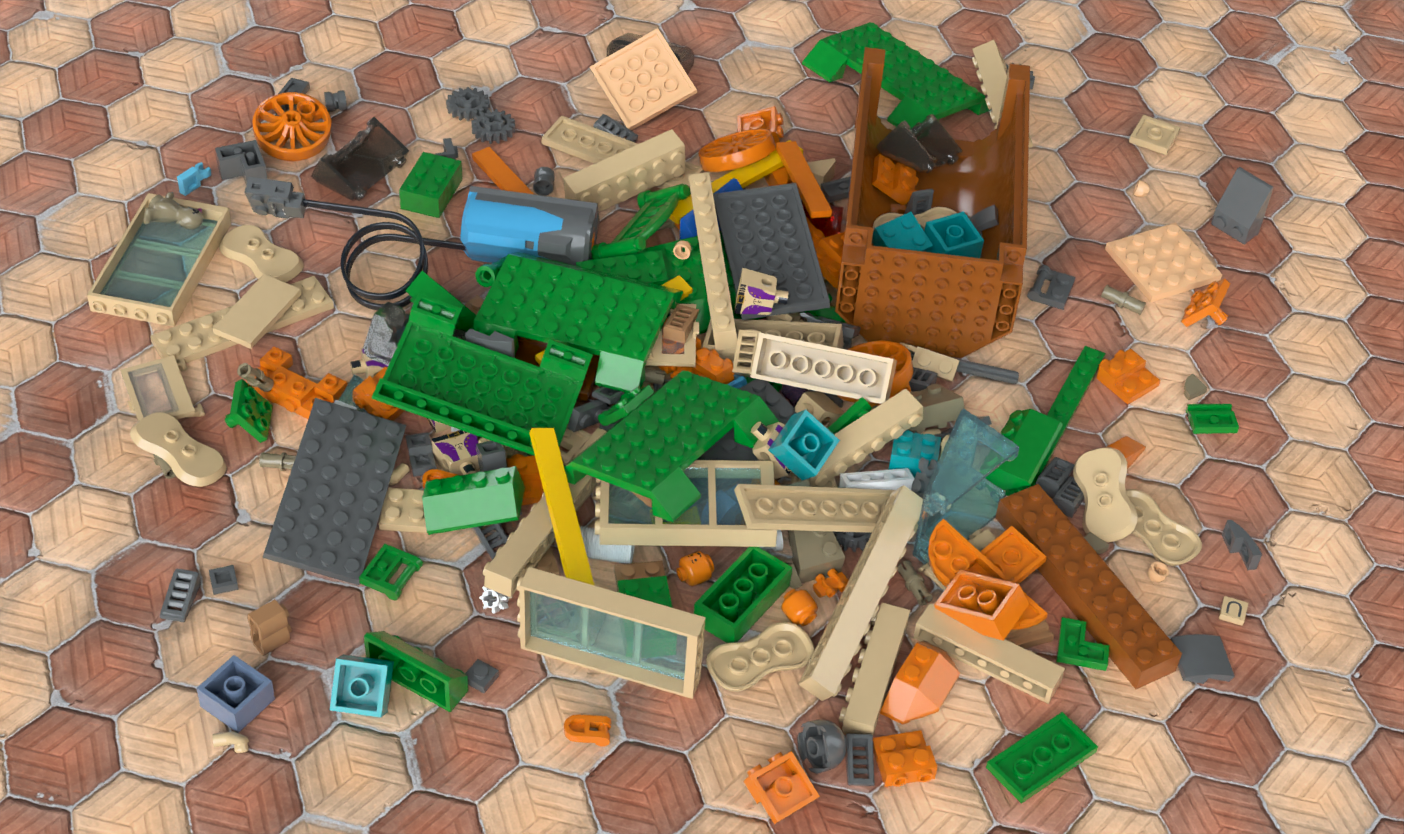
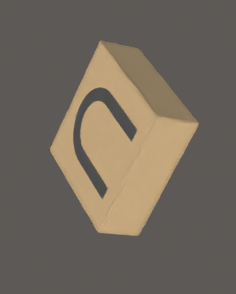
M1224 596L1218 619L1243 626L1248 603Z

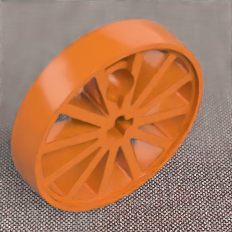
M286 92L271 96L257 107L253 115V132L257 144L265 153L280 160L301 161L311 158L325 148L330 138L331 117L328 110L319 100L303 93ZM289 104V111L284 112L280 107L281 105ZM294 104H297V111H294ZM273 109L278 116L268 113V111ZM321 118L324 120V122H315ZM263 119L270 123H260V121ZM316 131H325L321 135L316 133ZM260 132H270L266 135L260 134ZM290 138L291 149L283 148L287 140ZM295 138L304 148L295 149ZM276 139H279L275 145H272L270 143ZM307 139H310V140L314 141L315 143H314V144H310V143L307 141Z
M749 129L720 137L703 146L698 152L699 161L702 169L707 172L735 170L764 159L775 150L776 145L770 130Z
M886 340L870 341L848 349L850 351L897 360L890 396L903 389L913 376L911 354L900 343ZM837 395L840 399L856 403L859 400Z

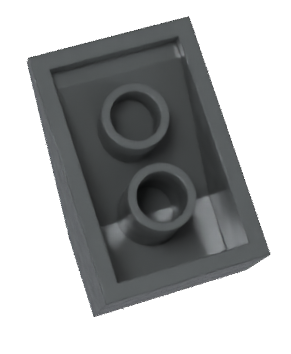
M1237 168L1215 209L1211 224L1245 245L1259 234L1274 187L1243 168Z

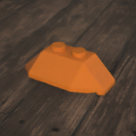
M926 641L917 642L895 676L880 714L901 724H906L910 720L919 719L938 712L960 676L959 670L947 651Z

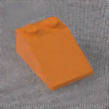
M959 570L934 604L936 609L976 632L1004 641L1029 605L1020 584Z

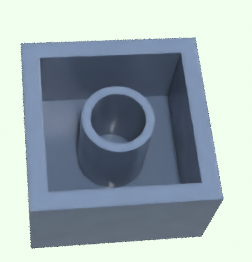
M235 655L196 688L200 707L237 733L275 700L272 680Z

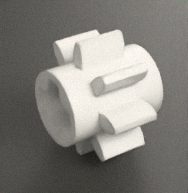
M484 586L482 587L485 592L479 599H482L483 609L492 608V613H497L500 609L504 610L509 607L507 602L510 597Z

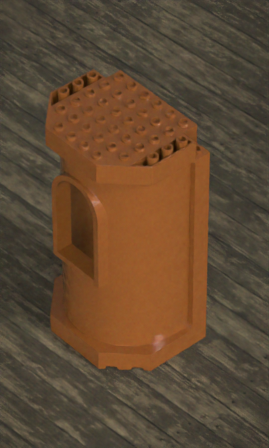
M865 47L856 111V132L835 312L848 324L861 327L859 334L868 342L879 340L901 342L948 357L963 358L1013 331L1023 285V264L1027 250L1030 66L1009 64L997 129L993 130L989 136L974 142L928 136L915 140L907 134L894 133L890 128L887 129L877 116L885 49ZM880 153L884 157L891 159L894 164L902 160L906 164L911 165L916 170V177L919 178L915 190H934L931 208L947 207L956 213L964 211L967 217L971 218L981 210L995 205L998 209L999 225L982 230L984 244L980 258L874 246L872 244L873 224L876 218L886 213L904 215L908 202L905 205H900L872 185L874 158Z

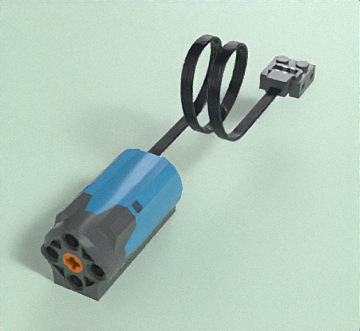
M248 177L245 194L253 212L259 215L272 214L279 218H304L306 207L391 218L407 224L409 227L393 222H379L367 225L350 237L342 251L341 272L351 296L362 306L377 311H389V309L395 306L401 309L411 303L410 299L412 296L408 295L406 298L391 304L372 303L359 296L383 301L395 299L405 294L406 289L420 274L422 269L428 275V256L424 245L464 250L465 254L472 260L494 263L510 253L520 252L576 265V262L593 260L591 251L593 245L596 244L600 224L598 203L470 186L461 223L462 243L422 238L417 226L409 218L397 212L307 200L304 193L293 192L292 182ZM390 229L401 231L408 234L401 235L387 233L372 236L361 242L353 250L346 264L347 256L353 245L361 237L370 232ZM382 241L419 244L420 257L417 268L409 281L399 289L388 293H372L356 287L350 281L353 263L358 255L367 247Z

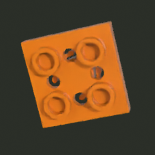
M1224 278L1218 282H1212L1202 291H1196L1191 296L1190 304L1184 310L1185 314L1181 322L1188 327L1209 315L1217 325L1224 323L1228 315L1220 308V305L1230 283Z

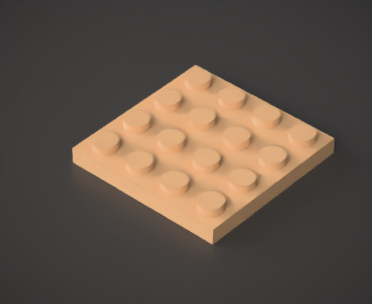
M658 28L590 66L591 72L623 124L629 130L637 128L697 93V89Z
M1176 222L1108 242L1105 246V250L1150 302L1199 288L1214 281L1218 282L1222 277L1220 271Z

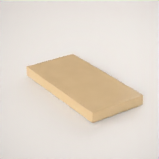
M263 274L213 327V333L252 349L301 296V289Z

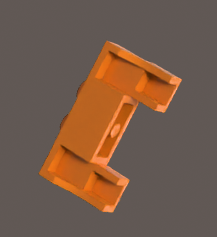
M275 346L260 359V367L258 368L264 372L265 376L273 380L272 389L264 392L258 387H253L262 397L270 402L276 403L306 419H309L315 398L334 403L335 400L339 401L348 392L347 382L330 373L317 384L288 370L293 365L292 355Z

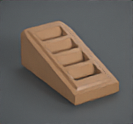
M678 304L663 328V338L685 343L693 327V322H695L699 314V309Z

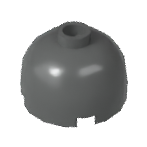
M824 719L803 723L801 726L804 727L803 732L798 733L797 737L798 750L801 759L804 761L807 758L811 763L812 768L808 769L818 774L836 768L842 762L846 753L847 740L842 730L835 723Z

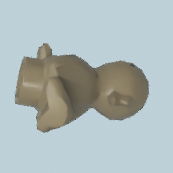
M168 192L165 198L161 195H156L150 201L149 208L145 209L144 224H149L152 221L163 223L176 221V224H180L183 228L194 230L203 223L202 208L181 207L173 200V192Z

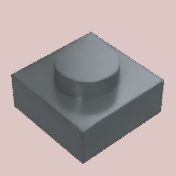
M233 565L209 570L213 595L239 590Z
M477 659L465 673L468 676V685L485 693L499 677V670Z

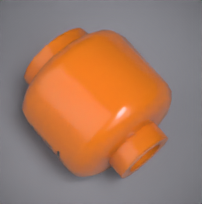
M701 551L685 555L679 560V567L676 568L677 576L681 582L685 581L686 584L692 587L709 581L712 577V572H714L713 561L708 554H704Z
M792 589L784 595L781 609L791 623L806 626L815 620L818 606L808 591Z

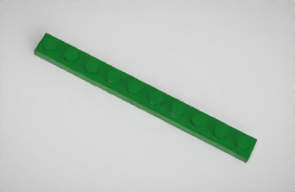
M1088 346L1083 348L1047 416L1063 424L1031 485L1008 489L1005 491L1006 496L1036 485L1038 476L1051 459L1099 370L1098 366L1104 360L1106 353Z

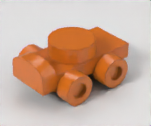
M833 568L827 572L829 578H825L823 574L817 575L815 577L817 583L813 584V590L819 598L825 595L831 598L838 590L843 592L849 581L843 572L838 573Z

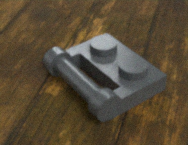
M1047 265L1039 266L1037 270L1038 276L1033 288H1030L1027 294L1028 298L1032 301L1064 310L1076 277L1053 271ZM1045 279L1051 281L1046 294L1041 292Z

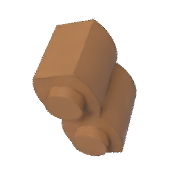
M275 599L247 615L251 629V640L262 656L290 641L289 633L292 630L287 620L289 612L284 604L279 605Z

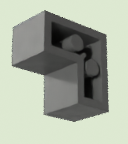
M256 140L215 148L217 167L222 180L243 176L247 184L248 177L267 179L266 165Z

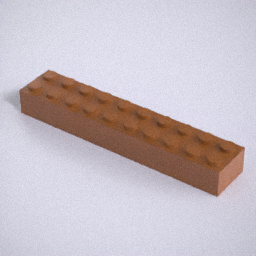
M1039 484L999 499L995 517L1005 530L1013 526L1046 556V562L1037 570L1078 620L1086 621V629L1096 642L1109 645V658L1135 689L1176 671L1182 655L1180 650Z

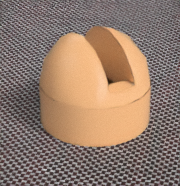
M1138 180L1133 195L1137 197L1147 196L1150 191L1149 185L1144 181Z
M680 240L675 244L673 249L674 255L679 259H687L692 250L691 244L688 241Z
M1156 561L1151 564L1147 574L1151 581L1160 583L1169 575V569L1162 562Z

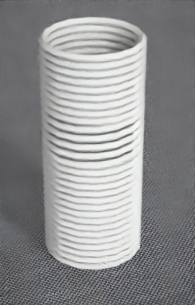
M580 527L587 558L622 564L632 563L635 545H600V535H595L594 528Z

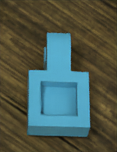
M200 162L195 167H191L177 176L179 192L186 196L201 186L200 181L211 176V168L207 167L204 169L203 163Z

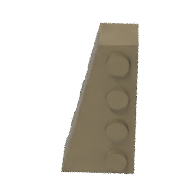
M939 384L929 385L921 391L910 392L923 406V420L916 427H911L907 430L921 434L925 431V428L937 426L940 429L948 427L947 422L957 420L958 424L966 422L962 396Z
M808 479L786 485L811 487ZM788 530V539L793 555L792 561L801 583L815 580V577L819 574H823L826 577L828 576L827 572L833 568L838 573L841 572L845 555L833 531Z

